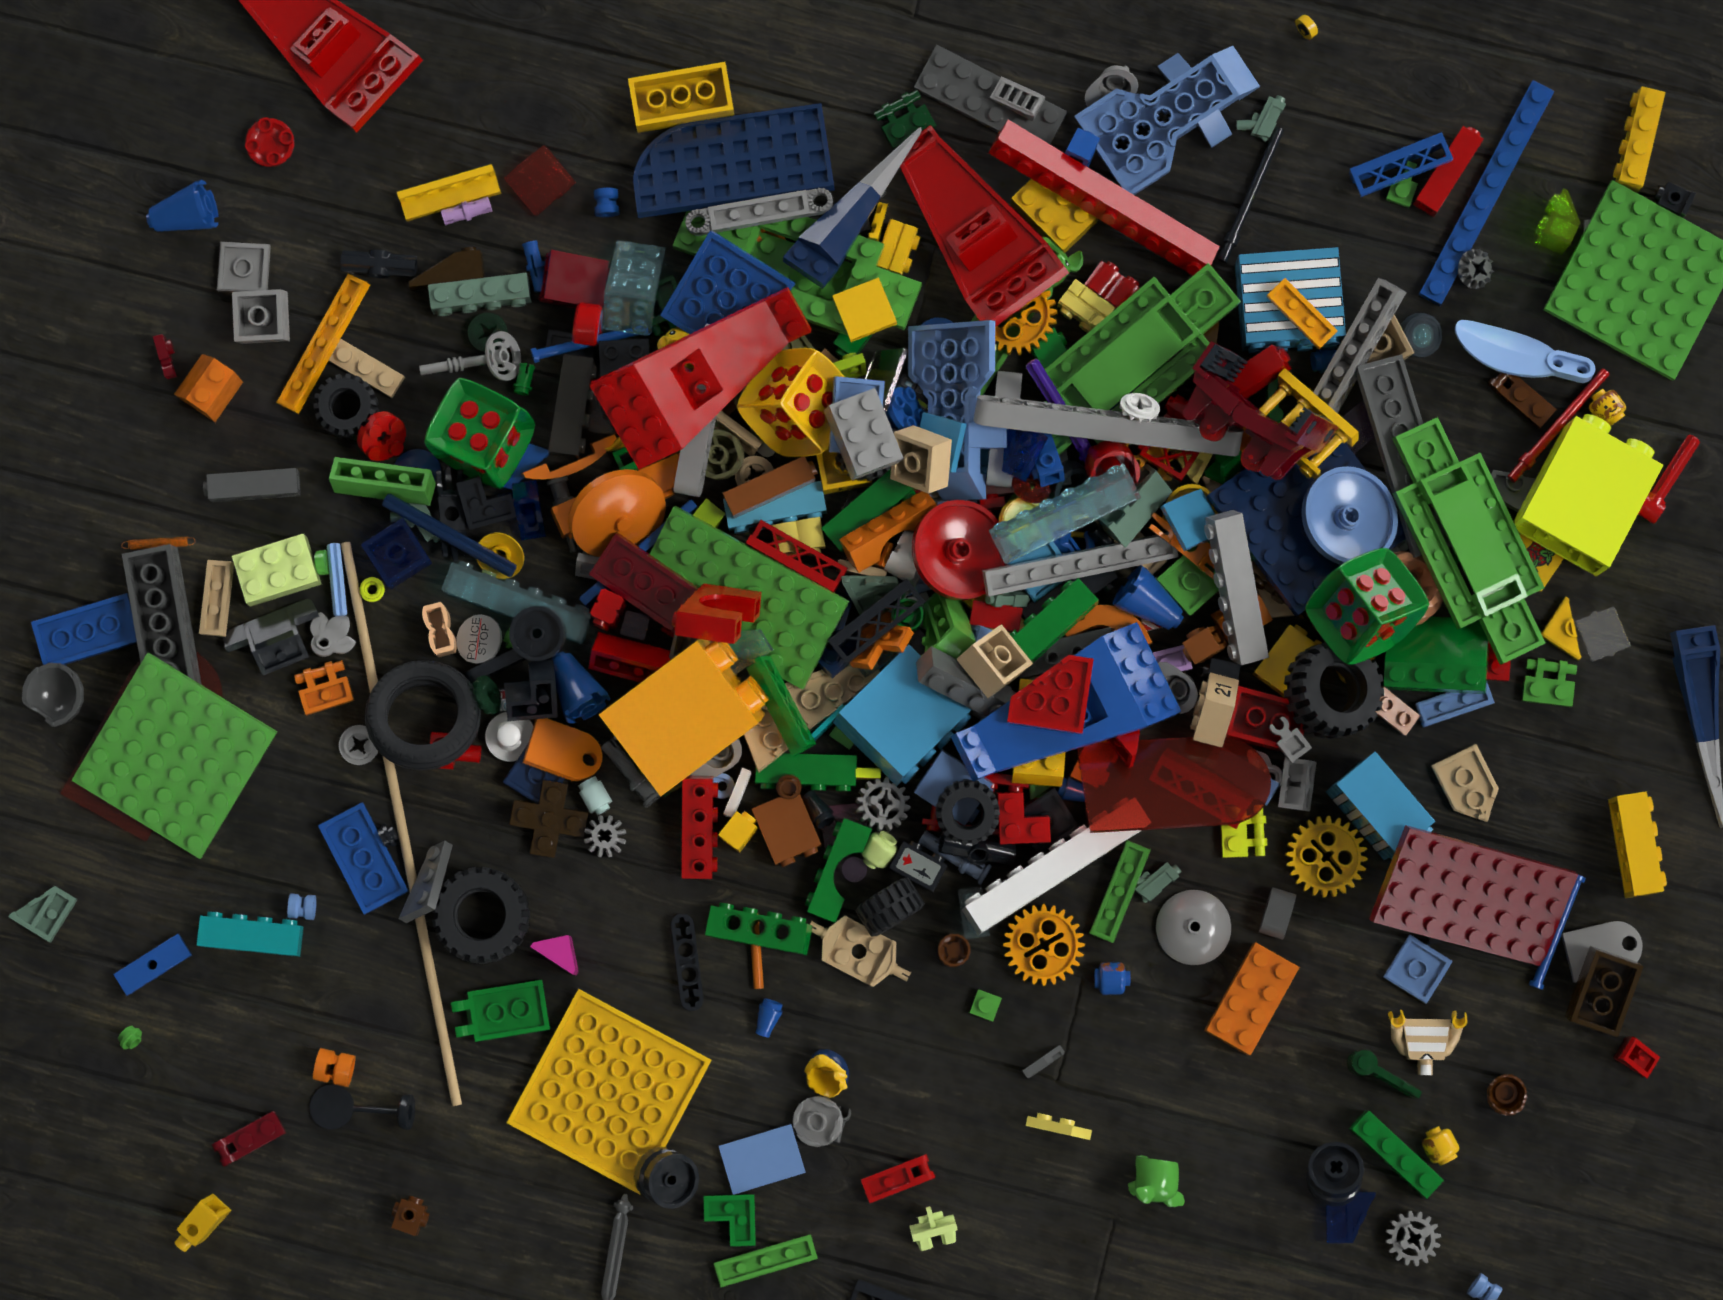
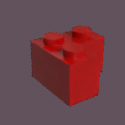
M1022 791L997 792V801L1000 809L998 822L1000 844L1051 842L1050 817L1048 815L1024 816V796Z

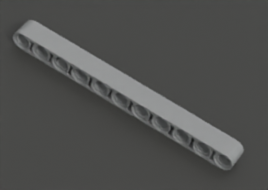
M990 395L977 396L973 419L974 423L983 426L1227 456L1239 455L1244 432L1239 427L1231 426L1221 440L1213 442L1203 438L1199 431V424L1190 420L1158 416L1157 419H1152L1151 422L1142 420L1139 423L1138 420H1130V416H1125L1123 412Z

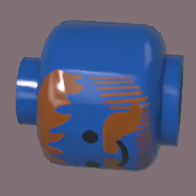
M1102 962L1099 968H1095L1094 985L1095 988H1099L1101 994L1121 995L1125 991V986H1130V971H1125V966L1122 962Z

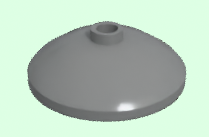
M1186 890L1169 898L1161 907L1156 920V935L1162 949L1172 959L1186 965H1201L1214 960L1224 951L1231 935V920L1227 909L1218 898L1205 891ZM1192 922L1199 924L1200 928L1198 931L1194 932L1191 930L1190 925Z

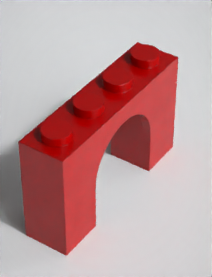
M703 583L674 612L672 626L675 627V635L735 644L741 637L742 621L754 623L760 616L762 592Z

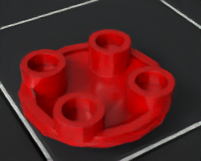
M261 118L248 130L245 138V148L250 158L257 164L266 167L278 166L284 163L291 156L294 149V136L290 128L283 121L274 118Z

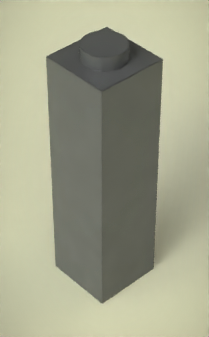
M297 468L207 474V481L203 482L204 496H208V500L212 503L301 496L300 473Z

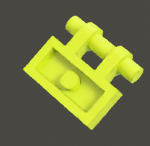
M1253 806V816H1246L1245 813L1237 829L1221 821L1222 858L1248 857V847H1255L1256 857L1265 856L1267 838H1264L1266 816H1263V806ZM1224 807L1226 816L1236 820L1240 810L1236 807ZM1254 824L1255 839H1247V825Z

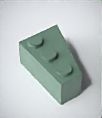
M1146 464L1140 469L1139 481L1134 484L1128 494L1118 498L1108 497L1092 513L1106 533L1126 548L1152 517L1151 515L1158 510L1173 491L1159 473Z

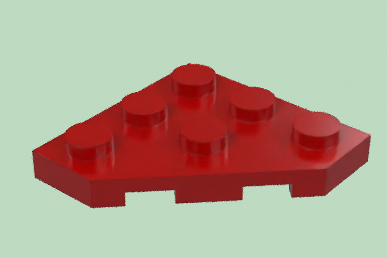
M1068 655L1022 690L1015 693L1010 699L1007 723L1082 734L1094 659Z

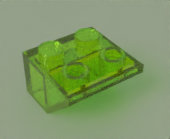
M1564 188L1559 194L1554 193L1553 197L1549 200L1544 211L1548 215H1544L1534 234L1538 235L1535 243L1561 255L1570 246L1580 225L1570 194Z

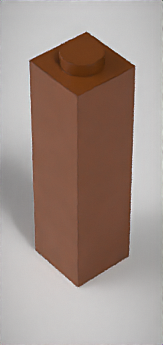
M803 456L724 492L723 497L735 519L814 483V475L818 474L813 461L807 462L806 457Z

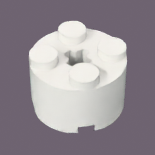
M907 530L903 532L897 542L898 545L892 551L884 570L893 576H897L902 581L908 579L913 587H915L921 577L915 568L912 557L914 531Z

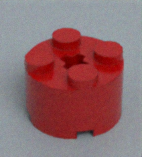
M1103 441L1091 446L1087 451L1085 460L1086 474L1093 487L1104 496L1109 498L1122 497L1128 494L1134 484L1139 481V464L1125 443Z

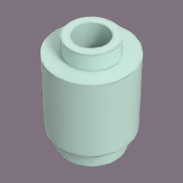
M596 776L578 785L581 790L579 794L590 813L596 812L597 815H600L610 809L608 804L612 800L601 780L598 781Z

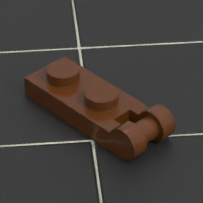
M1500 372L1496 378L1492 377L1488 382L1490 388L1538 429L1557 410L1518 376ZM1506 380L1513 384L1508 390L1503 386Z

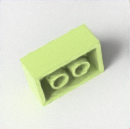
M304 534L232 556L245 602L250 607L321 585L310 544Z

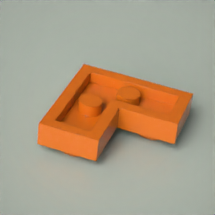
M869 625L862 638L871 639L876 634L877 625ZM897 625L851 661L850 665L853 668L872 670L883 650L903 653L914 632L910 627ZM880 626L879 631H881L886 626ZM860 641V646H862L866 642Z

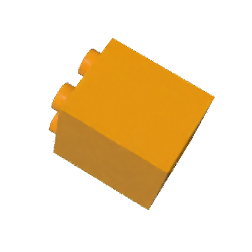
M703 639L696 640L599 714L660 797L756 726L765 716L761 707L769 700L766 693L752 676L743 682L739 680L730 668L738 660V657L728 643L711 642Z

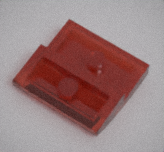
M545 145L526 158L504 178L535 216L543 212L555 199L562 197L576 183Z

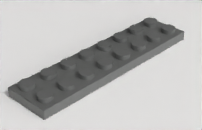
M1402 354L1359 365L1355 372L1392 495L1394 492L1414 484L1392 438L1423 424ZM1394 498L1409 551L1412 553L1413 558L1422 556ZM1432 503L1428 504L1448 548H1452Z

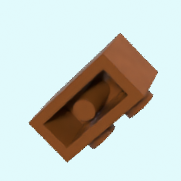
M1217 625L1207 627L1206 629L1203 626L1193 630L1186 635L1188 640L1182 643L1185 647L1183 649L1184 655L1189 662L1193 661L1194 664L1205 662L1228 646Z

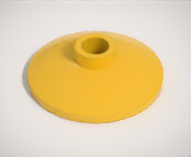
M490 533L480 540L479 544L517 565L511 577L519 573L524 564V552L520 544L513 537L504 533ZM499 550L504 551L506 555L501 554ZM477 559L481 569L488 575L498 579L511 578Z

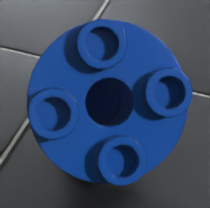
M897 387L889 392L887 408L884 411L888 421L891 423L892 430L896 429L898 431L912 425L920 427L922 413L925 410L921 408L916 399L915 391L911 387Z

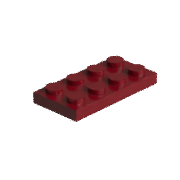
M618 532L614 535L589 573L597 581L622 596L625 600L671 631L675 628L672 626L674 612L698 589L697 586Z

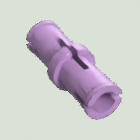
M488 196L468 203L464 201L456 207L441 210L445 226L465 219L469 221L472 220V217L493 212Z

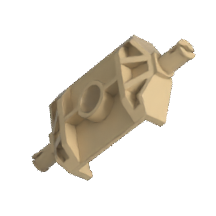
M847 916L842 917L831 927H826V929L811 921L810 925L816 928H812V933L820 936L823 940L822 961L872 987L876 986L888 975L893 974L907 982L908 977L902 975V973L910 976L911 972L897 966L896 942L881 934L871 937L864 925ZM861 944L866 948L867 953L864 958L857 959L852 955V948L855 945Z

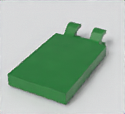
M542 980L467 992L468 1000L451 1002L453 1013L467 1011L469 1025L455 1027L457 1038L474 1035L475 1042L550 1030Z

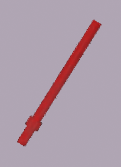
M1602 368L1528 453L1525 452L1519 458L1518 465L1507 476L1509 480L1515 483L1526 469H1531L1540 453L1609 376L1608 371Z

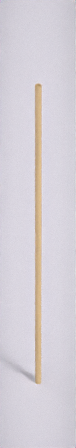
M345 542L341 543V549L371 693L378 679L351 543ZM383 756L409 891L411 892L417 875L395 764ZM425 915L416 918L415 922L452 1106L462 1105Z

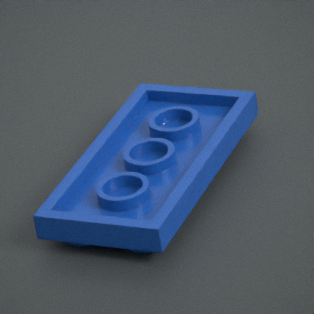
M127 593L31 622L43 665L47 663L66 665L137 643L129 594Z
M363 802L318 825L364 915L409 892Z

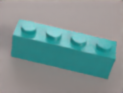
M207 912V916H200L197 946L300 957L304 927L298 926V921L282 919V924L272 923L273 918L257 917V921L247 920V915L233 914L232 919L222 918L223 913Z

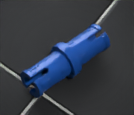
M535 240L523 243L522 247L524 248L528 264L526 270L530 271L534 292H541L545 262L541 259L538 242Z

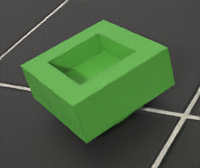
M978 989L970 1014L993 1022L1002 998Z

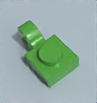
M1407 161L1405 166L1415 169L1417 164ZM1411 177L1391 185L1386 200L1409 208L1418 183L1412 182Z

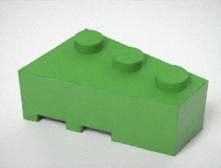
M935 592L924 604L923 627L926 628V637L922 638V644L925 646V652L932 646L957 659L976 640L963 602L943 597Z

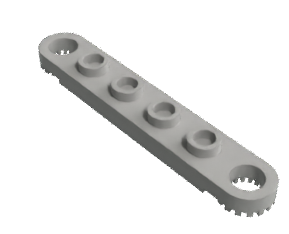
M825 188L756 198L692 210L686 216L685 224L687 230L692 235L701 236L707 235L711 230L718 233L810 217L829 211L833 206V198L831 193ZM817 196H825L828 200L827 204L823 207L814 205L813 201ZM696 217H702L705 223L703 227L696 229L691 226L692 220Z

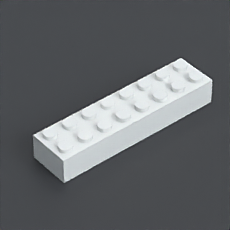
M1127 798L1123 799L1111 808L1112 813L1108 815L1105 811L1090 821L1092 826L1086 828L1085 825L1079 827L1070 834L1071 839L1067 842L1062 838L1048 848L1050 850L1048 854L1044 855L1043 852H1040L1028 861V867L1023 869L1020 865L1006 875L1008 879L1003 883L1001 879H998L985 888L987 893L981 896L978 892L964 902L966 906L962 911L977 935H980L1148 827L1151 822L1134 798L1131 801H1128Z

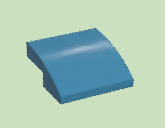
M1202 489L1183 495L1160 507L1184 551L1210 541L1206 537L1204 530L1205 525H1207L1205 517L1215 515Z

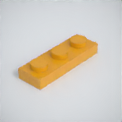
M1286 278L1267 294L1266 297L1318 349L1337 333L1338 330Z

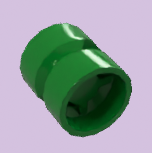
M905 598L901 600L900 606L911 607L917 601ZM922 607L898 625L910 627L913 632L918 630L923 621L924 612ZM892 609L891 611V622L895 620L896 617L895 609ZM900 610V611H899V616H900L902 613H904L905 611H904V610Z

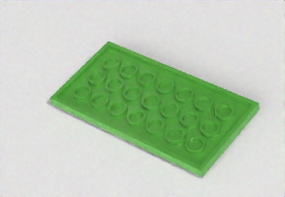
M674 506L650 555L698 588L705 583L762 592L760 616L754 623L742 621L741 637L735 644L729 645L735 653L755 663L754 659L759 656H771L782 679L802 690L805 689L849 601L685 510Z

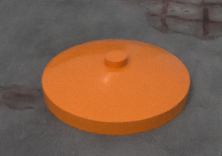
M624 469L606 473L585 486L574 500L569 513L571 535L584 552L595 557L602 555L617 532L638 546L661 526L666 511L664 494L656 481L643 472Z

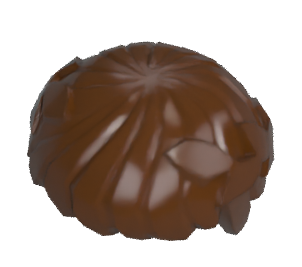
M1503 1074L1498 1076L1488 1086V1103L1499 1114L1506 1116L1515 1115L1522 1111L1527 1100L1526 1087L1521 1079L1515 1075Z

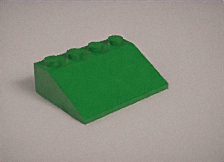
M1430 617L1423 624L1416 625L1404 639L1386 651L1384 687L1388 690L1486 694L1489 641L1479 620L1458 630L1451 617Z

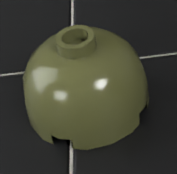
M718 429L713 432L705 476L715 480L728 479L737 474L742 467L744 449L738 438L733 434Z

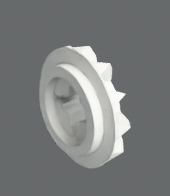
M1141 393L1124 395L1119 407L1123 410V415L1130 416V420L1136 419L1139 423L1142 420L1151 422L1152 419H1157L1160 412V406L1157 401Z

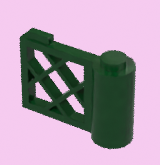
M1355 1051L1348 1056L1347 1067L1352 1074L1357 1076L1371 1074L1411 1098L1420 1097L1422 1091L1379 1067L1378 1060L1371 1051Z

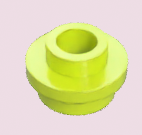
M375 577L366 578L360 585V594L368 602L379 601L385 593L384 584ZM370 586L377 587L375 594L368 593Z

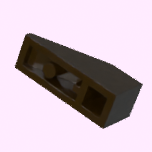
M476 247L462 248L461 252H455L409 281L411 291L428 290V285L485 278L481 250H476Z

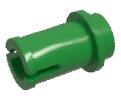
M527 363L519 364L517 380L513 384L514 393L528 396L529 392L532 391L530 386L535 366L529 364L526 373Z

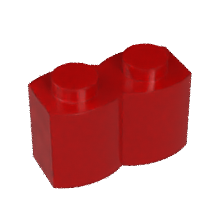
M1101 261L1084 285L1118 308L1140 289L1138 287L1139 283L1131 276H1122L1118 272L1119 268L1112 262L1107 261L1105 263Z

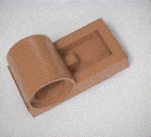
M1381 686V688H1384V696L1380 697V701L1383 704L1381 710L1375 711L1377 717L1383 719L1399 733L1406 736L1420 715L1388 689Z

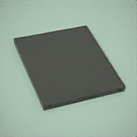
M907 349L875 351L865 379L885 381L884 411L888 410L908 352Z

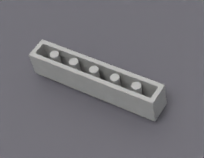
M1230 510L1205 517L1207 525H1205L1204 530L1211 546L1209 557L1215 567L1213 578L1220 594L1218 605L1224 615L1222 626L1229 642L1227 646L1228 656L1233 662L1240 665L1269 658L1243 514Z

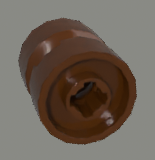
M959 934L945 936L937 948L940 961L949 967L963 965L970 955L968 940Z

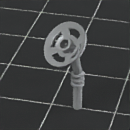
M499 331L493 333L488 338L485 355L468 358L459 356L458 359L453 357L452 360L447 358V361L420 365V375L444 371L452 373L453 370L458 372V369L463 371L464 368L487 364L489 370L496 378L507 381L515 378L518 374L521 353L516 340L509 333ZM496 338L503 340L502 342L493 343V340ZM507 348H510V350H511V353H512V363L508 362V361H509V353H508V351L506 350ZM505 370L508 371V373L505 374V375H502V374H499V373H498V371H499V372H502V371H505Z

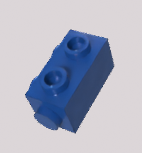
M1031 431L1026 433V444H1022L1026 459L1031 458L1033 465H1029L1033 480L1038 479L1040 487L1065 481L1064 469L1052 434Z

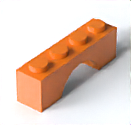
M921 491L840 538L839 540L848 561L858 573L880 561L881 551L886 542L900 532L907 530L915 531L921 518L929 510L937 506L936 502L928 493Z

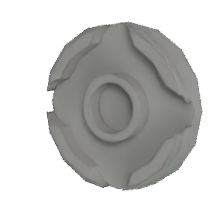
M815 1096L807 1098L797 1106L794 1112L793 1127L797 1132L798 1138L809 1146L820 1147L829 1145L838 1138L842 1131L843 1118L841 1111L836 1103L827 1097Z

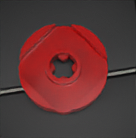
M386 411L371 415L368 418L369 422L365 427L361 426L358 432L357 443L361 451L373 461H383L401 454L406 438V428L403 421ZM382 432L386 434L382 440H378V437H381Z

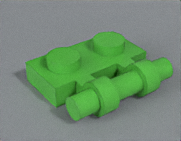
M1545 658L1527 659L1526 669H1534L1535 672L1534 677L1524 676L1521 701L1572 707L1575 682L1565 681L1566 674L1576 675L1577 665L1568 664L1567 661L1559 660V663L1545 661ZM1544 671L1557 672V678H1543Z

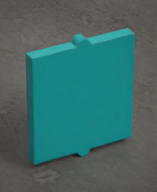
M841 704L811 734L815 741L834 724L836 716L845 707L844 704Z

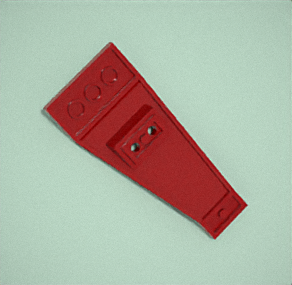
M239 0L326 109L355 132H358L423 61L417 53L390 33L338 0Z
M931 125L921 132L900 165V168L965 301L980 321H995L996 327L1031 300L1041 295L1042 292L1059 282L1069 272L1048 243L939 137Z
M786 287L592 381L590 387L637 468L642 469L682 450L788 343L811 333L812 328L789 287ZM691 363L694 368L688 369L685 364ZM703 384L706 389L700 390L697 385Z

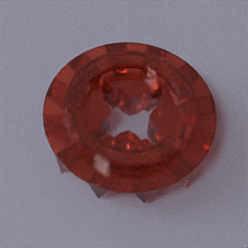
M1027 468L1022 472L1017 471L1012 479L1014 493L1025 502L1032 504L1042 503L1051 492L1049 489L1050 485L1040 487L1038 479L1033 480L1032 474ZM1029 482L1034 483V488L1032 491L1030 490L1031 487Z

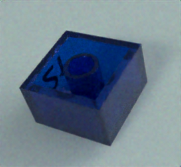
M404 518L361 544L390 590L432 564L429 556Z

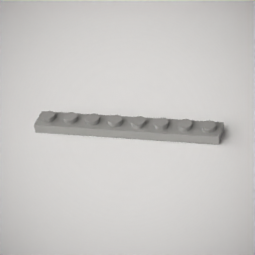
M1158 535L1133 539L1126 548L1120 543H1114L982 570L986 595L994 596L1168 560L1179 556L1178 550Z

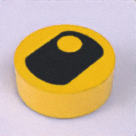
M1301 15L1295 20L1298 31L1306 39L1311 40L1318 34V28L1309 16Z

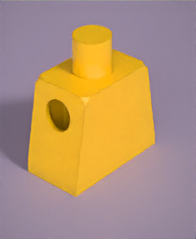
M214 1194L202 1199L177 1228L181 1235L174 1242L180 1250L186 1252L191 1245L197 1246L204 1242L232 1210Z

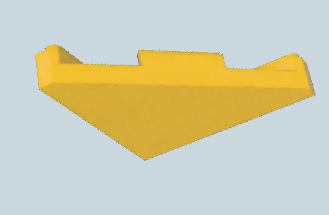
M878 203L871 226L872 230L868 235L869 239L879 242L888 204Z
M1564 597L1542 630L1541 635L1544 639L1579 661L1581 655L1569 598Z

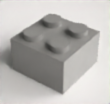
M281 289L232 292L234 342L248 344L290 341L288 292Z

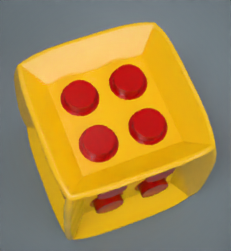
M795 348L781 350L747 384L738 400L737 409L750 428L776 453L786 457L818 455L829 448L830 426L824 410L832 404L834 377L845 376L824 354L815 349Z

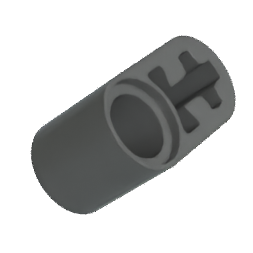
M1274 887L1271 888L1258 933L1281 940L1284 939L1296 900V894Z

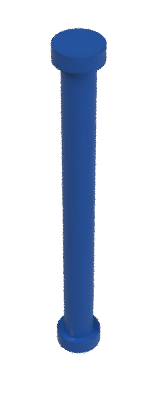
M645 320L641 321L639 325L599 334L596 345H599V341L620 340L640 334L644 336L649 335L647 322ZM573 341L538 350L532 348L531 355L533 362L538 363L539 359L592 346L575 344Z
M1581 875L1577 877L1547 956L1541 965L1538 966L1533 980H1530L1528 984L1539 990L1544 988L1542 983L1580 885L1585 882V877Z

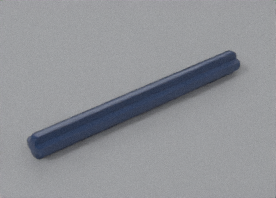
M388 493L384 498L382 505L385 508L508 577L514 574L517 565L392 494Z

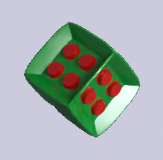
M458 378L449 388L427 429L424 443L434 457L442 460L453 469H463V474L469 477L480 475L482 483L501 489L511 478L533 436L535 422L524 408L507 397L471 380Z
M1378 548L1356 556L1333 570L1311 595L1305 610L1311 623L1334 654L1345 664L1352 665L1380 655L1404 639L1425 615L1429 607V601L1425 592L1404 563L1390 549Z

